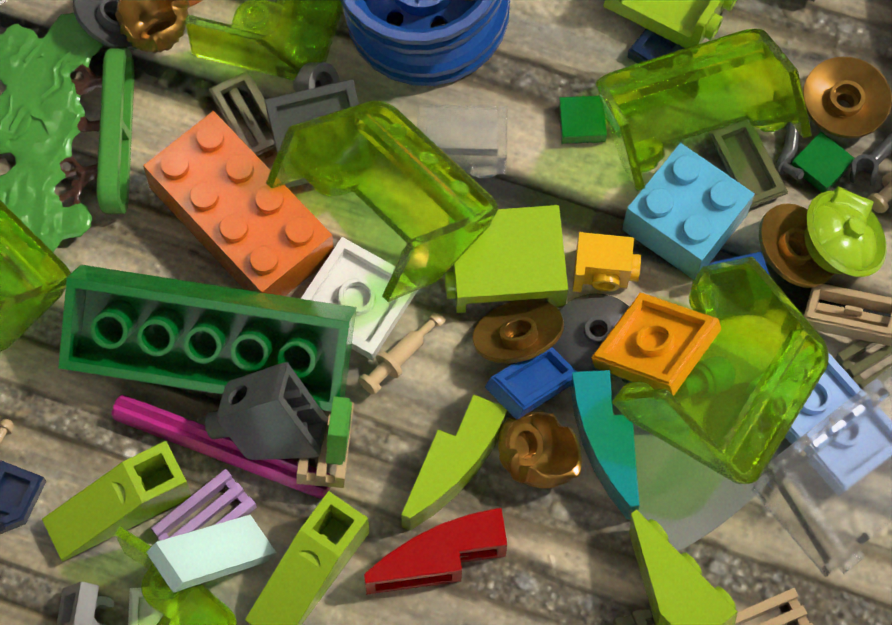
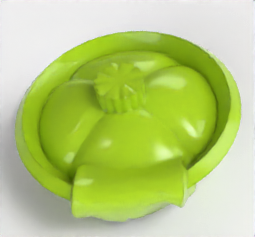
M839 186L834 191L818 194L811 201L807 211V226L804 238L810 256L821 268L834 274L866 277L876 273L882 267L886 259L887 243L883 228L876 215L872 212L874 201Z

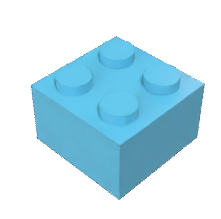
M680 142L628 206L622 230L696 281L746 218L755 193Z

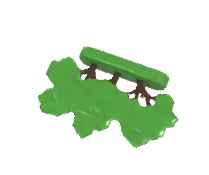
M74 13L61 14L43 38H38L33 30L21 27L19 24H13L3 34H0V81L6 86V90L0 95V154L12 153L16 165L6 174L0 176V229L2 234L7 236L12 243L30 242L36 253L44 252L47 255H52L62 240L81 237L91 227V213L78 197L92 179L97 180V200L101 211L105 214H125L129 203L134 99V62L132 54L128 47L108 49L103 58L102 76L97 77L89 69L91 58L104 44L92 38L80 26ZM73 71H79L83 74L84 79H71L70 74ZM100 87L102 88L100 120L89 121L85 117V111L80 104V97ZM97 131L99 132L98 163L82 166L72 156L73 139L80 132ZM69 162L74 165L75 169L65 171L62 164ZM74 175L79 176L78 180H72L74 188L60 196L55 194V186L61 180ZM68 197H74L72 206L63 207V201Z

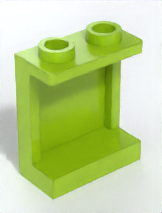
M605 0L603 7L696 53L705 38L710 41L714 39L724 18L720 16L723 9L730 12L737 0Z
M559 205L449 213V229L441 230L443 257L451 256L453 271L445 272L446 298L455 299L456 313H465L467 304L546 298L547 302L556 307L566 305L568 282Z

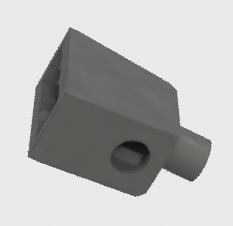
M288 362L229 381L224 388L219 410L208 412L205 417L206 432L211 439L216 440L230 437L245 458L250 460L319 457L328 423V418Z

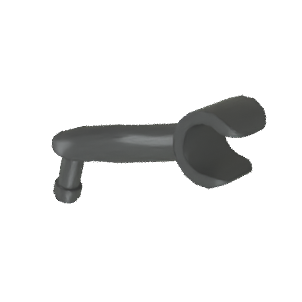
M785 87L779 89L775 96L776 107L787 114L784 146L776 161L775 168L780 175L787 173L793 178L800 180L804 176L803 170L795 168L791 164L798 151L800 117L806 113V109L804 107L803 95L797 94L794 97V92Z
M892 131L870 155L862 154L853 160L850 171V181L854 183L857 172L866 171L871 174L870 186L875 185L879 164L892 152Z

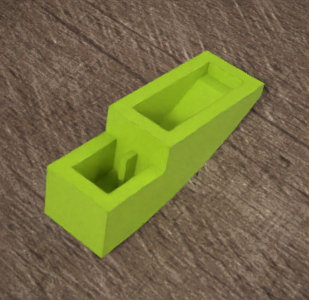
M473 394L456 436L439 429L437 430L401 514L402 528L411 531L434 516L454 499L478 473L498 441L500 427L508 417V411L502 405Z

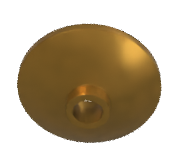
M834 57L821 62L810 72L803 87L804 107L811 120L825 132L837 137L859 138L873 133L885 122L892 105L891 90L882 73L868 62L854 57ZM837 101H847L851 108L843 107Z
M789 203L777 205L763 216L759 225V242L766 260L775 272L794 285L813 288L824 284L834 273L821 268L807 250L804 234L807 226L808 209Z
M534 299L513 301L495 308L478 322L473 332V343L476 351L483 358L493 362L516 363L529 360L546 352L559 340L564 330V320L559 309L549 302Z

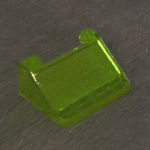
M746 257L703 266L693 280L689 294L691 308L697 312L718 318L721 331L673 396L667 389L654 390L649 384L638 381L624 385L612 401L630 422L736 484H751L760 478L825 372L829 360L828 349L823 338L756 259Z

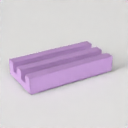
M225 469L153 526L151 530L158 540L161 541L198 530L235 499L240 504L216 524L247 516L257 507L252 498L247 496L240 484L236 483L232 475ZM227 487L228 491H226L223 495H221L218 499H216L213 503H211L208 507H206L203 511H201L198 515H196L193 519L186 523L172 536H168V533L171 530H173L176 526H178L181 522L188 518L192 513H194L197 509H199L202 505H204L222 489Z

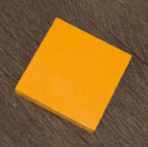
M640 292L591 358L596 369L602 371L610 370V374L674 396L721 331L720 321L718 318Z

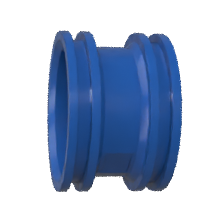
M341 0L350 38L360 56L374 70L391 80L413 86L446 84L475 72L492 57L499 47L509 23L510 0ZM402 16L404 17V20L400 26L389 24L391 22L402 19ZM439 19L445 21V25L430 28L432 22Z

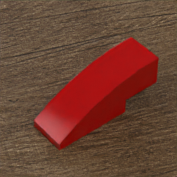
M502 507L456 518L411 538L384 556L364 574L366 595L461 582V563L506 557L507 538Z

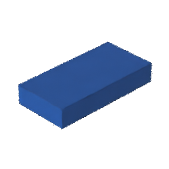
M551 347L539 356L513 363L493 375L485 385V388L518 420L570 387L572 372L577 371Z

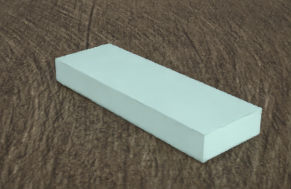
M250 514L155 542L146 553L174 593L266 563L277 552Z

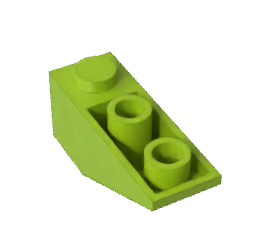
M164 441L121 462L42 518V521L61 561L64 562L185 502L192 494L167 441Z
M328 491L298 531L245 618V622L250 625H302L368 536V518Z
M637 509L631 513L629 535L655 625H735L738 611L732 597L719 586L714 588L702 576V570L692 556L686 552L680 554L668 542L667 533L654 519L647 520Z

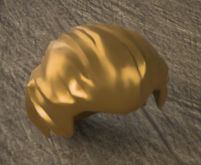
M119 0L115 15L121 27V34L127 36V41L132 43V47H136L140 51L161 53L164 50H170L175 43L179 42V38L183 37L185 28L189 24L190 15L187 8L190 7L188 0Z
M531 411L518 420L514 417L508 418L501 425L500 432L498 433L499 459L514 481L537 488H554L568 483L571 479L581 475L582 457L578 438L573 432L572 427L562 426L558 422L554 413H544L543 411L536 413Z

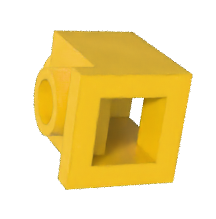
M579 232L572 291L581 292L583 284L592 285L593 288L600 291H616L619 288H627L629 281L638 282L641 255L633 254L634 237Z

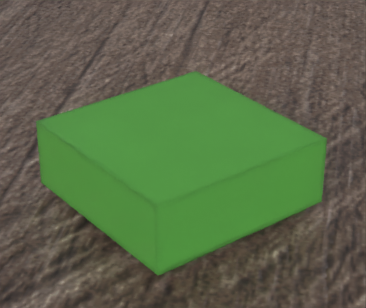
M333 396L327 434L326 463L342 465L346 460L352 411L350 398Z

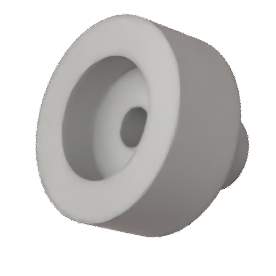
M310 62L300 69L298 76L293 81V88L298 92L340 82L339 75L336 69L329 63Z

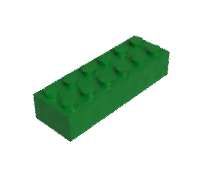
M80 265L66 280L58 368L223 394L226 384L231 380L288 362L321 410L331 411L333 396L345 397L357 307Z

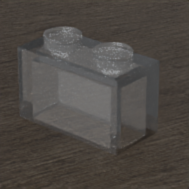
M418 104L417 172H426V174L433 177H446L452 173H471L474 177L490 178L497 174H506L508 106Z

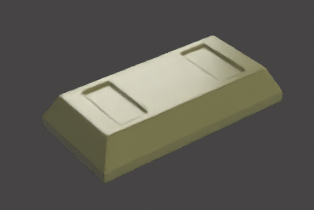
M749 117L709 132V136L730 177L755 193L750 208L788 194Z

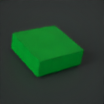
M604 96L559 98L561 144L606 142L607 130Z
M820 131L792 161L791 165L802 169L804 172L803 178L820 192H826L849 170L855 158Z

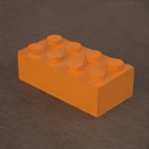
M214 111L143 165L149 188L244 290L286 296L322 267L334 249L333 235Z

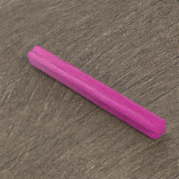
M120 395L113 405L111 415L115 421L316 498L323 499L331 488L297 484V460L292 458L250 460L245 458L230 437L216 440L211 439L206 432L205 425L132 397ZM309 465L308 473L316 474L317 468Z

